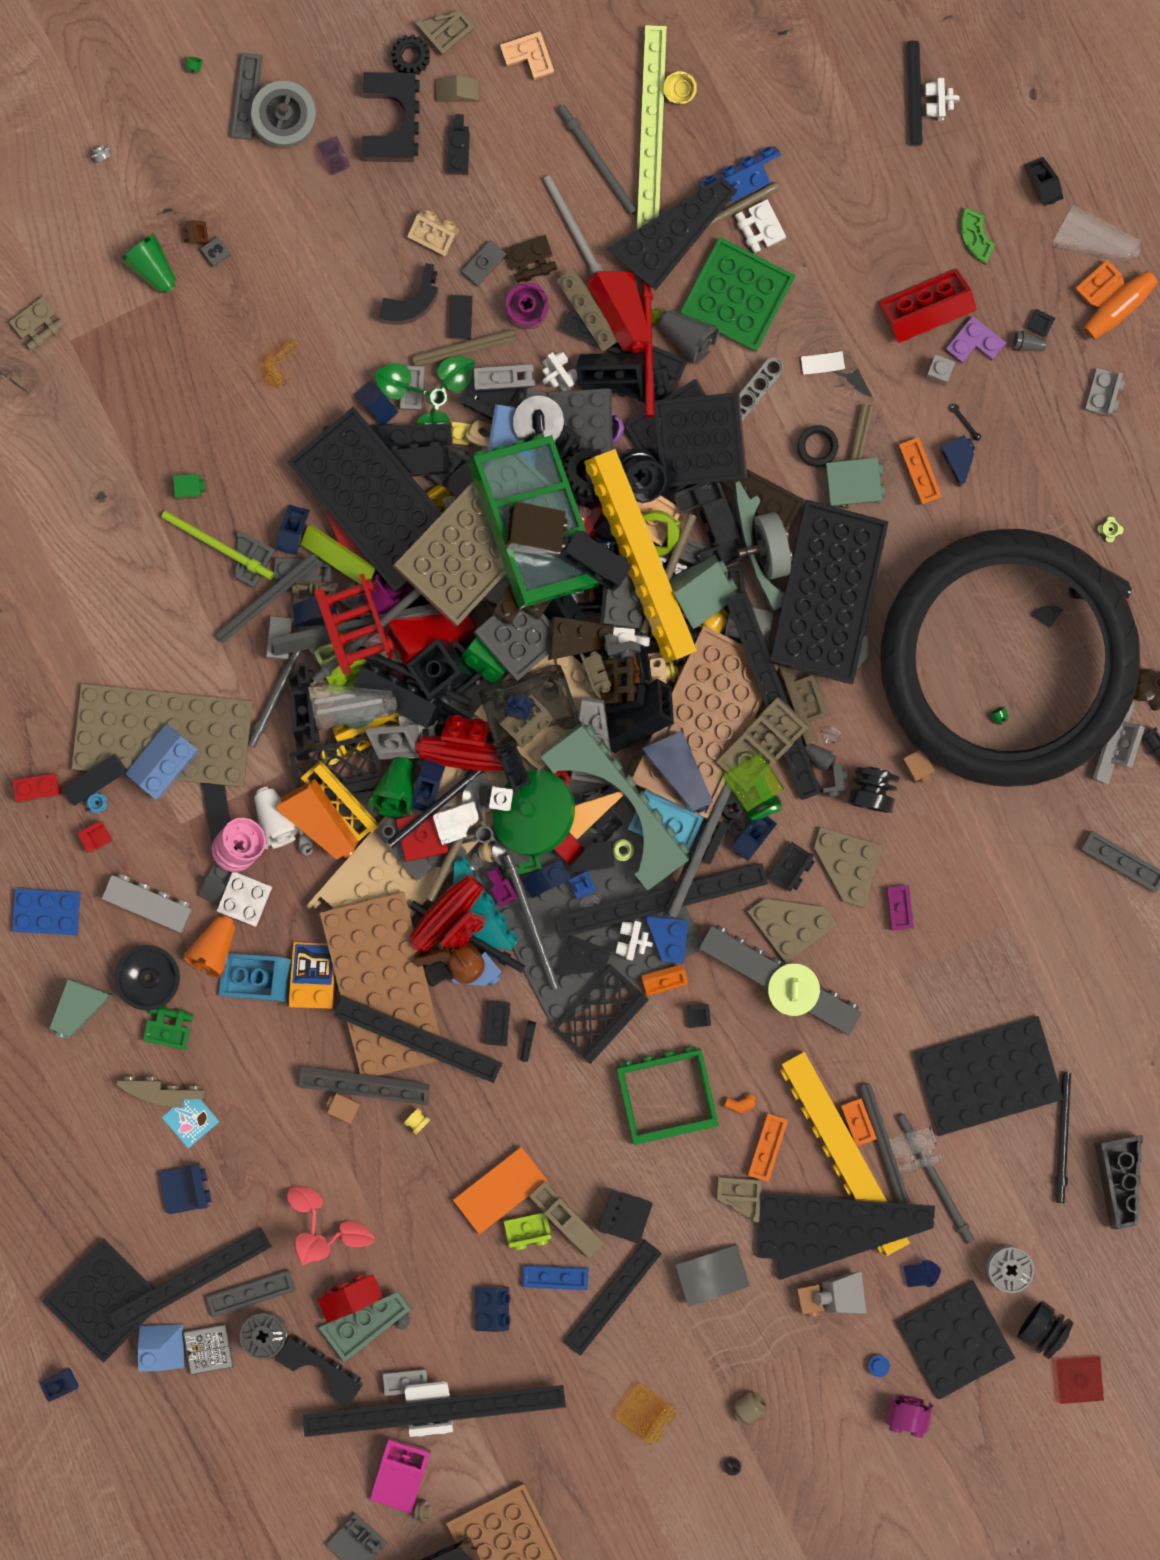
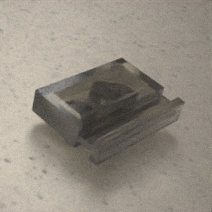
M473 801L431 815L441 845L474 835V830L480 825Z

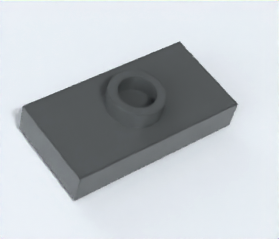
M490 240L462 270V273L476 286H479L507 254Z

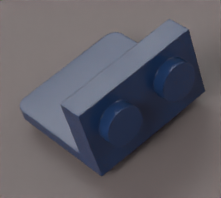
M202 1164L167 1170L159 1174L165 1209L168 1214L210 1207L209 1202H212L210 1189H206L205 1181H208L206 1168H202Z

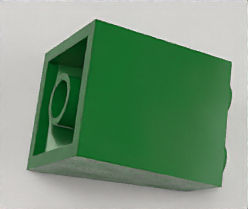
M491 613L490 616L483 623H485L491 616H493V614ZM475 635L460 656L466 665L472 667L493 684L506 671Z

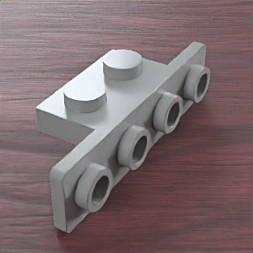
M1133 702L1115 735L1101 749L1093 778L1104 784H1109L1115 764L1129 768L1133 766L1145 729L1141 725L1129 723L1134 708Z

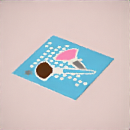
M184 1099L183 1108L173 1107L162 1117L187 1148H190L220 1122L201 1099Z

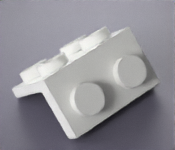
M443 1381L408 1385L405 1387L406 1403L450 1398L448 1383ZM453 1421L409 1426L410 1437L453 1432Z

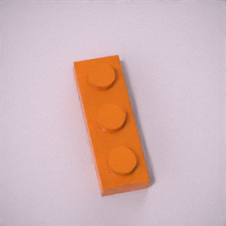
M917 437L899 444L898 447L921 505L942 498L920 438Z
M767 1113L748 1176L769 1182L788 1123L787 1119Z

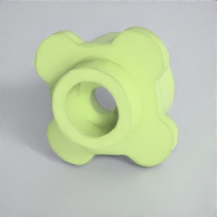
M1108 517L1103 525L1098 526V532L1106 537L1107 542H1113L1114 538L1117 535H1121L1124 531L1123 527L1116 522L1114 517Z

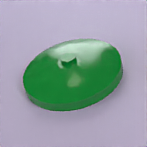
M543 770L527 771L531 783L522 785V789L518 792L513 791L510 810L493 809V825L497 837L508 849L523 856H539L555 849L568 835L575 817V801L568 785L553 773ZM509 782L503 788L510 789Z

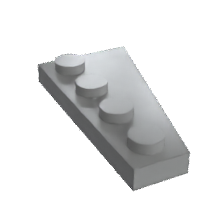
M582 697L579 723L583 721L586 725L590 724L596 732L595 737L599 742L603 741L610 750L604 700ZM572 771L571 779L613 785L593 774Z

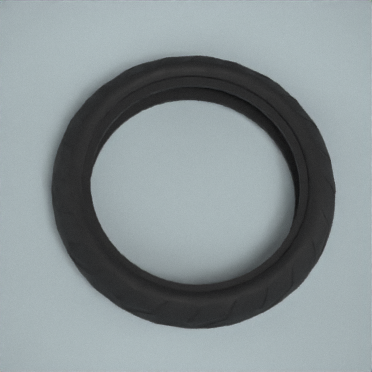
M996 529L979 532L958 539L927 558L903 584L889 610L883 631L880 653L882 682L888 703L897 722L909 740L924 755L945 770L969 781L1002 787L1036 785L1056 779L1075 770L1093 758L1111 740L1126 717L1134 699L1140 671V644L1135 620L1127 599L1112 576L1082 549L1053 535L1026 529ZM999 564H1019L1036 567L1050 572L1071 585L1093 611L1100 626L1105 647V666L1101 686L1094 702L1084 717L1067 733L1056 740L1039 747L1020 751H1002L985 748L973 744L951 731L941 722L927 703L916 669V646L919 631L929 608L936 598L949 585L962 576L984 567Z

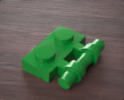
M167 1006L150 1010V1014L157 1015L156 1021L147 1020L143 1041L186 1050L191 1029L182 1026L184 1021L192 1022L194 1014L187 1013L183 1009H179V1011L168 1009ZM168 1017L176 1019V1024H165L163 1023L164 1018Z

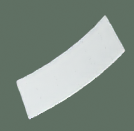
M843 351L801 357L803 375L845 369Z

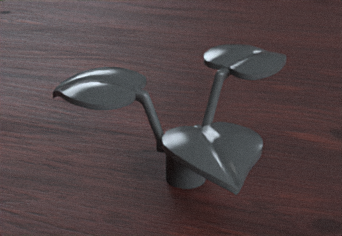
M477 775L472 779L473 782L470 781L465 787L462 794V803L468 812L478 811L480 825L474 830V837L465 839L462 845L475 841L484 844L494 841L496 844L492 847V856L498 864L506 866L503 856L510 853L515 865L529 862L530 856H523L508 849L499 838L493 837L492 829L485 825L482 811L490 812L493 810L483 806L486 785H494L484 775ZM444 832L449 852L456 834ZM463 846L460 847L451 867H454V862L460 856L466 857L467 853ZM447 854L429 857L428 862L434 866L441 867Z

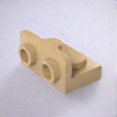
M422 210L417 214L407 237L446 256L460 229L449 220L443 221L437 218L434 212Z

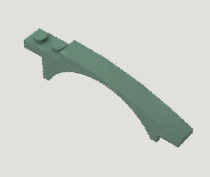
M740 481L732 485L734 505L740 526V536L746 548L752 546V522L760 499L758 495L749 499ZM749 555L747 559L753 577L769 610L774 611L778 608L780 611L784 593L772 585L764 576L756 562L755 556Z

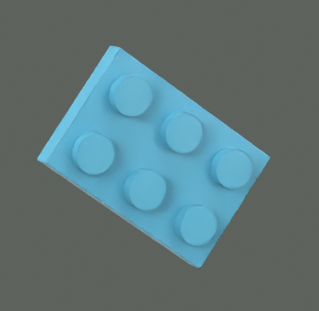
M645 790L644 793L650 800L649 805L653 809L657 808L663 816L662 821L666 826L670 825L676 832V839L679 842L683 841L690 850L704 818ZM636 811L628 830L643 836L642 825Z

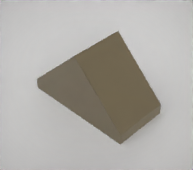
M453 75L436 80V102H479V79Z

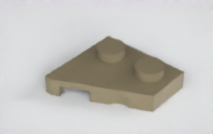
M461 10L452 12L449 15H440L433 19L416 22V26L442 56L475 29V26Z
M718 1177L717 1199L753 1221L759 1222L762 1180Z

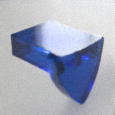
M929 1260L903 1266L907 1287L923 1285L932 1287L937 1282L941 1273V1268Z

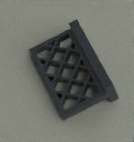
M368 735L317 746V751L310 752L315 753L312 757L310 756V761L304 770L295 763L294 757H296V752L289 753L297 789L301 787V776L306 773L311 762H318L314 758L318 751L321 750L331 754L325 764L326 767L333 756L344 762L338 773L329 767L327 768L336 775L337 779L338 777L343 779L340 782L350 793L376 787L383 777L379 758L372 744V748L367 755L356 749L360 741L369 739ZM357 742L354 747L350 745L351 743ZM346 745L352 749L346 760L335 754L339 746ZM336 747L333 752L329 750L330 748ZM354 751L365 757L359 768L348 762ZM372 751H373L374 759L371 758V757H369L370 754L372 753ZM367 759L376 764L377 772L368 774L361 770ZM346 764L357 770L353 778L347 779L340 775ZM297 770H299V771L302 772V774H301L300 777H299V775H298V771H297ZM359 772H361L362 774H364V775H362V776H358V777H357V775L359 774ZM313 775L309 776L310 778L316 779L317 782L322 784V781L319 780V776L317 778ZM324 788L328 798L337 796L330 788Z
M610 964L552 1029L591 1064L649 999ZM610 971L618 977V986H605V976ZM620 979L626 984L625 986H620ZM602 981L603 987H596ZM618 988L619 1001L606 1002L605 989ZM620 988H630L636 995L630 1001H621ZM594 989H603V1002H590V993ZM588 996V1003H582ZM621 1003H628V1004L621 1010ZM603 1004L604 1017L591 1018V1005ZM606 1004H619V1013L616 1017H606ZM579 1005H588L589 1018H576L575 1009ZM573 1013V1019H567ZM607 1019H613L607 1026ZM589 1020V1033L577 1034L576 1021ZM591 1020H604L605 1029L601 1033H592ZM564 1021H574V1034H564L559 1027ZM598 1035V1037L592 1042V1036ZM574 1036L575 1043L568 1037ZM577 1036H590V1045L585 1051L577 1046Z

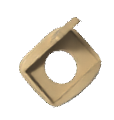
M480 420L474 421L466 432L467 441L482 447L481 451L485 450L487 453L490 437L480 435L479 430L484 429L491 433L492 425Z

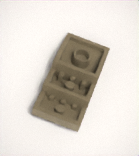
M777 696L717 759L716 763L748 791L808 729L809 725Z

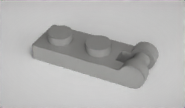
M534 365L474 368L475 391L535 387V380L532 378ZM517 373H524V380H518Z

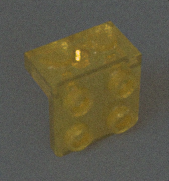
M638 1383L616 1413V1419L651 1445L653 1441L657 1443L662 1436L663 1431L661 1429L664 1424L667 1423L669 1425L675 1417L676 1413L673 1412L675 1406L642 1383Z

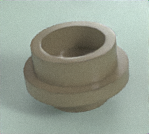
M428 1501L418 1502L415 1508V1519L420 1520L421 1523H426L427 1519L431 1518L432 1507L429 1506Z

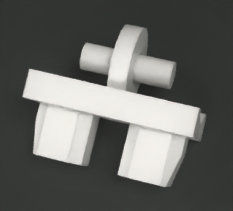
M938 78L937 82L925 84V97L936 96L937 103H926V116L937 117V121H944L946 116L945 103L948 110H954V103L959 102L960 97L953 95V88H948L947 95L945 96L944 78Z
M552 352L542 362L545 367L542 372L546 376L542 383L544 385L551 383L553 388L558 386L561 391H569L578 378L575 369L566 372L563 368L568 363V358L564 352L555 355Z
M638 921L634 923L622 922L620 934L631 936L630 944L618 942L616 949L617 954L627 957L626 959L631 961L634 958L636 944H639L638 953L641 954L645 953L646 946H653V943L647 942L649 933L642 932L641 940H638L641 922Z

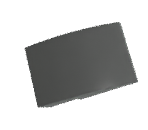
M737 1244L675 1264L688 1307L750 1286Z

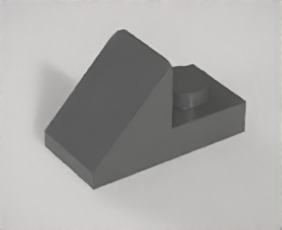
M215 861L209 875L204 880L199 896L219 905L232 872L226 871Z

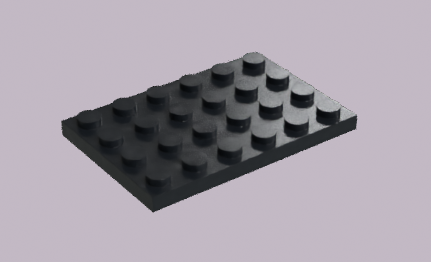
M1039 1016L914 1052L938 1136L1064 1100Z

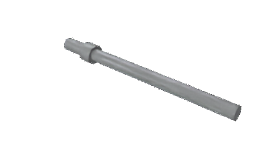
M551 175L544 177L543 180L590 266L589 271L591 275L597 271H604L601 264H598Z

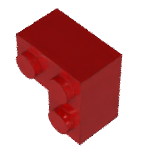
M361 1274L352 1278L353 1283L351 1284L347 1281L338 1285L337 1289L334 1286L323 1291L325 1295L317 1300L327 1323L353 1314L384 1298L374 1274L367 1277Z

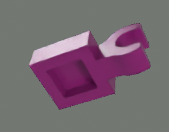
M499 866L487 872L488 877L495 885L490 890L500 907L517 898L511 878L509 877L504 880L503 871Z

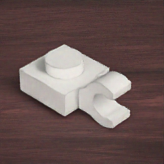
M614 626L613 635L618 636L619 643L633 641L649 646L650 637L647 635H636L634 628Z

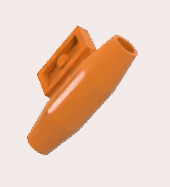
M1106 260L1078 285L1075 290L1089 305L1098 307V310L1083 327L1088 336L1096 340L1119 325L1144 302L1158 284L1156 277L1146 270L1125 284L1122 274Z

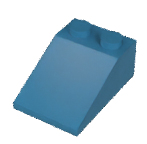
M229 953L224 973L220 979L219 996L287 1003L292 959Z

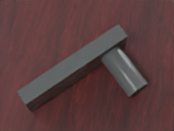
M392 818L388 819L375 831L417 881L433 868L426 858L405 862L401 842L393 849L389 847L387 841L398 833L397 824Z

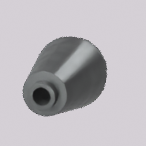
M674 310L664 311L658 320L660 322V329L695 364H699L710 353L708 350L711 344L715 345L720 332L712 324Z

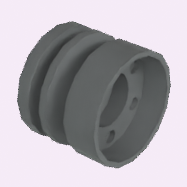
M259 1311L251 1315L242 1325L240 1331V1343L244 1351L257 1359H269L277 1355L286 1344L288 1338V1329L284 1319L271 1311ZM260 1330L268 1333L269 1336L266 1338V1341L258 1338V1335L261 1333Z

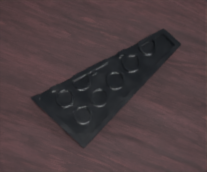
M720 177L606 250L656 291L738 190Z

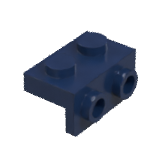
M475 1287L476 1331L501 1332L509 1330L511 1322L509 1315V1287Z

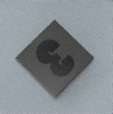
M218 236L201 248L213 267L231 255Z

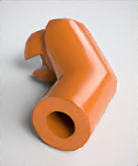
M747 1094L740 1101L727 1097L724 1107L742 1114L755 1107L756 1097L753 1094Z

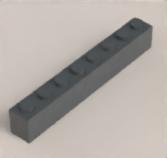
M716 925V927L710 926L697 949L768 989L772 975L784 963L775 957L772 960L764 956L766 952L756 946L753 949L745 945L747 941L738 936L734 938L728 936V930L719 925ZM820 989L818 1001L808 1013L841 1032L850 1035L862 1012L858 1011L859 1006L849 1000L847 1003L839 1000L840 995L830 989L828 993Z

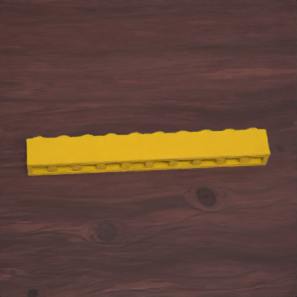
M616 449L584 461L587 474L594 485V491L603 507V513L610 524L611 533L618 544L619 553L632 565L628 575L631 577L635 586V592L640 598L644 614L651 625L652 634L659 645L661 656L668 663L696 652L697 649Z
M802 1052L781 1064L783 1068L780 1072L785 1081L790 1080L793 1088L790 1090L796 1101L800 1099L804 1105L801 1110L806 1119L811 1118L814 1124L811 1128L817 1139L822 1138L825 1144L822 1148L828 1158L832 1156L835 1162L832 1167L837 1176H843L846 1182L843 1184V1187L849 1196L853 1194L855 1199L887 1201L806 1053ZM906 1237L877 1248L880 1253L884 1252L888 1256L910 1244Z

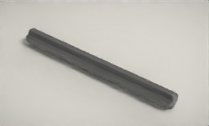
M314 554L309 555L216 634L217 638L222 643L228 640L319 563V559Z
M863 1084L859 1086L877 1138L878 1147L896 1201L910 1203L871 1084Z

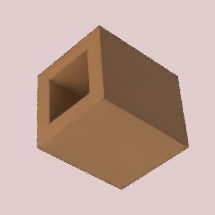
M920 750L902 759L914 782L919 780L920 783H923L932 778L931 773L935 770L928 757Z
M336 1093L335 1097L331 1095L326 1107L329 1108L327 1113L352 1124L361 1103Z
M819 1284L796 1288L802 1315L807 1314V1318L819 1316L820 1311H824L823 1305H816L814 1300L815 1293L820 1292Z

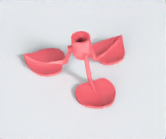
M294 1186L288 1188L287 1201L289 1205L296 1211H311L312 1213L311 1234L301 1233L295 1240L296 1254L302 1266L327 1258L330 1254V1246L339 1237H341L343 1244L350 1247H363L375 1242L373 1234L364 1225L356 1221L341 1223L339 1226L340 1232H337L329 1242H326L325 1237L321 1235L315 1236V1209L321 1208L323 1205L321 1196L308 1187Z

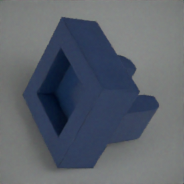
M513 693L508 698L505 713L509 717L527 721L535 701L530 697Z

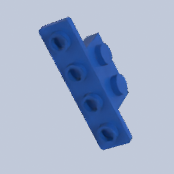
M775 146L765 147L759 154L747 156L741 160V163L735 166H727L722 172L705 177L699 183V186L702 189L722 177L738 190L730 199L734 202L770 184L763 164L781 156V153Z

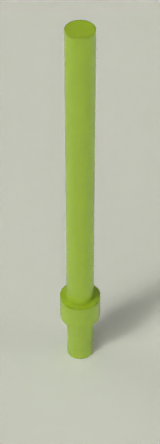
M165 510L163 512L162 519L243 564L250 572L254 574L257 572L269 580L273 578L274 572L263 567L261 562L254 558L249 559Z

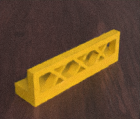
M382 705L380 706L378 716L367 726L354 729L348 728L342 723L333 727L332 730L337 742L349 738L364 736L367 728L378 725L382 726L389 720L397 722V725L399 724V719L396 717L402 715ZM370 739L360 741L356 749L361 751L370 747ZM344 745L340 746L344 757H348L352 749L346 750Z
M321 760L301 776V779L308 783L310 782L308 777L316 772L323 780L322 784H319L323 791L324 788H330L337 795V800H330L332 803L337 804L336 810L339 812V804H345L352 811L351 816L342 815L340 812L339 814L358 841L369 832L373 833L378 828V822ZM353 820H360L366 828L361 833H358L353 827Z

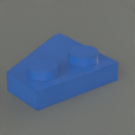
M647 916L646 920L662 962L684 964L688 921Z

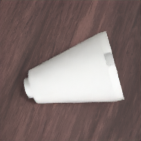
M263 787L256 792L254 800L258 822L266 838L265 849H268L270 845H272L273 849L285 846L296 840L294 837L296 834L299 833L301 836L304 833L277 810L275 806L280 797L274 789Z

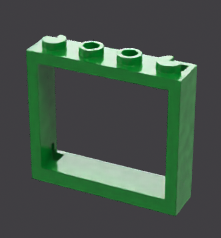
M696 1046L685 1048L684 1053L676 1055L675 1051L663 1053V1058L656 1060L654 1056L641 1058L642 1063L633 1064V1060L620 1063L621 1067L617 1068L634 1145L719 1126L702 1049L697 1050ZM696 1057L710 1119L638 1135L624 1073Z

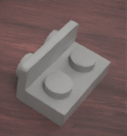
M1096 368L1085 410L1110 417L1112 412H1116L1120 401L1116 399L1118 391L1122 392L1125 379H1122L1123 373L1118 372L1117 374Z

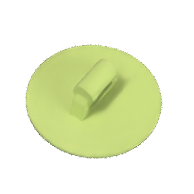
M787 964L780 967L772 975L768 985V994L771 1003L778 1011L786 1015L798 1016L807 1013L815 1006L820 994V985L816 975L808 967L801 964Z

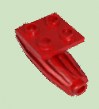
M459 715L448 716L441 736H422L421 740H417L415 753H419V758L443 766L467 770L504 771L496 749L502 747L486 742L491 722L484 721L483 719H467Z
M468 874L449 888L424 914L410 935L412 940L410 942L411 946L419 952L420 950L427 951L443 939L440 942L443 947L452 949L465 947L470 941L469 938L474 933L481 931L484 927V922L488 919L484 915L470 911L483 892L484 886L475 877Z

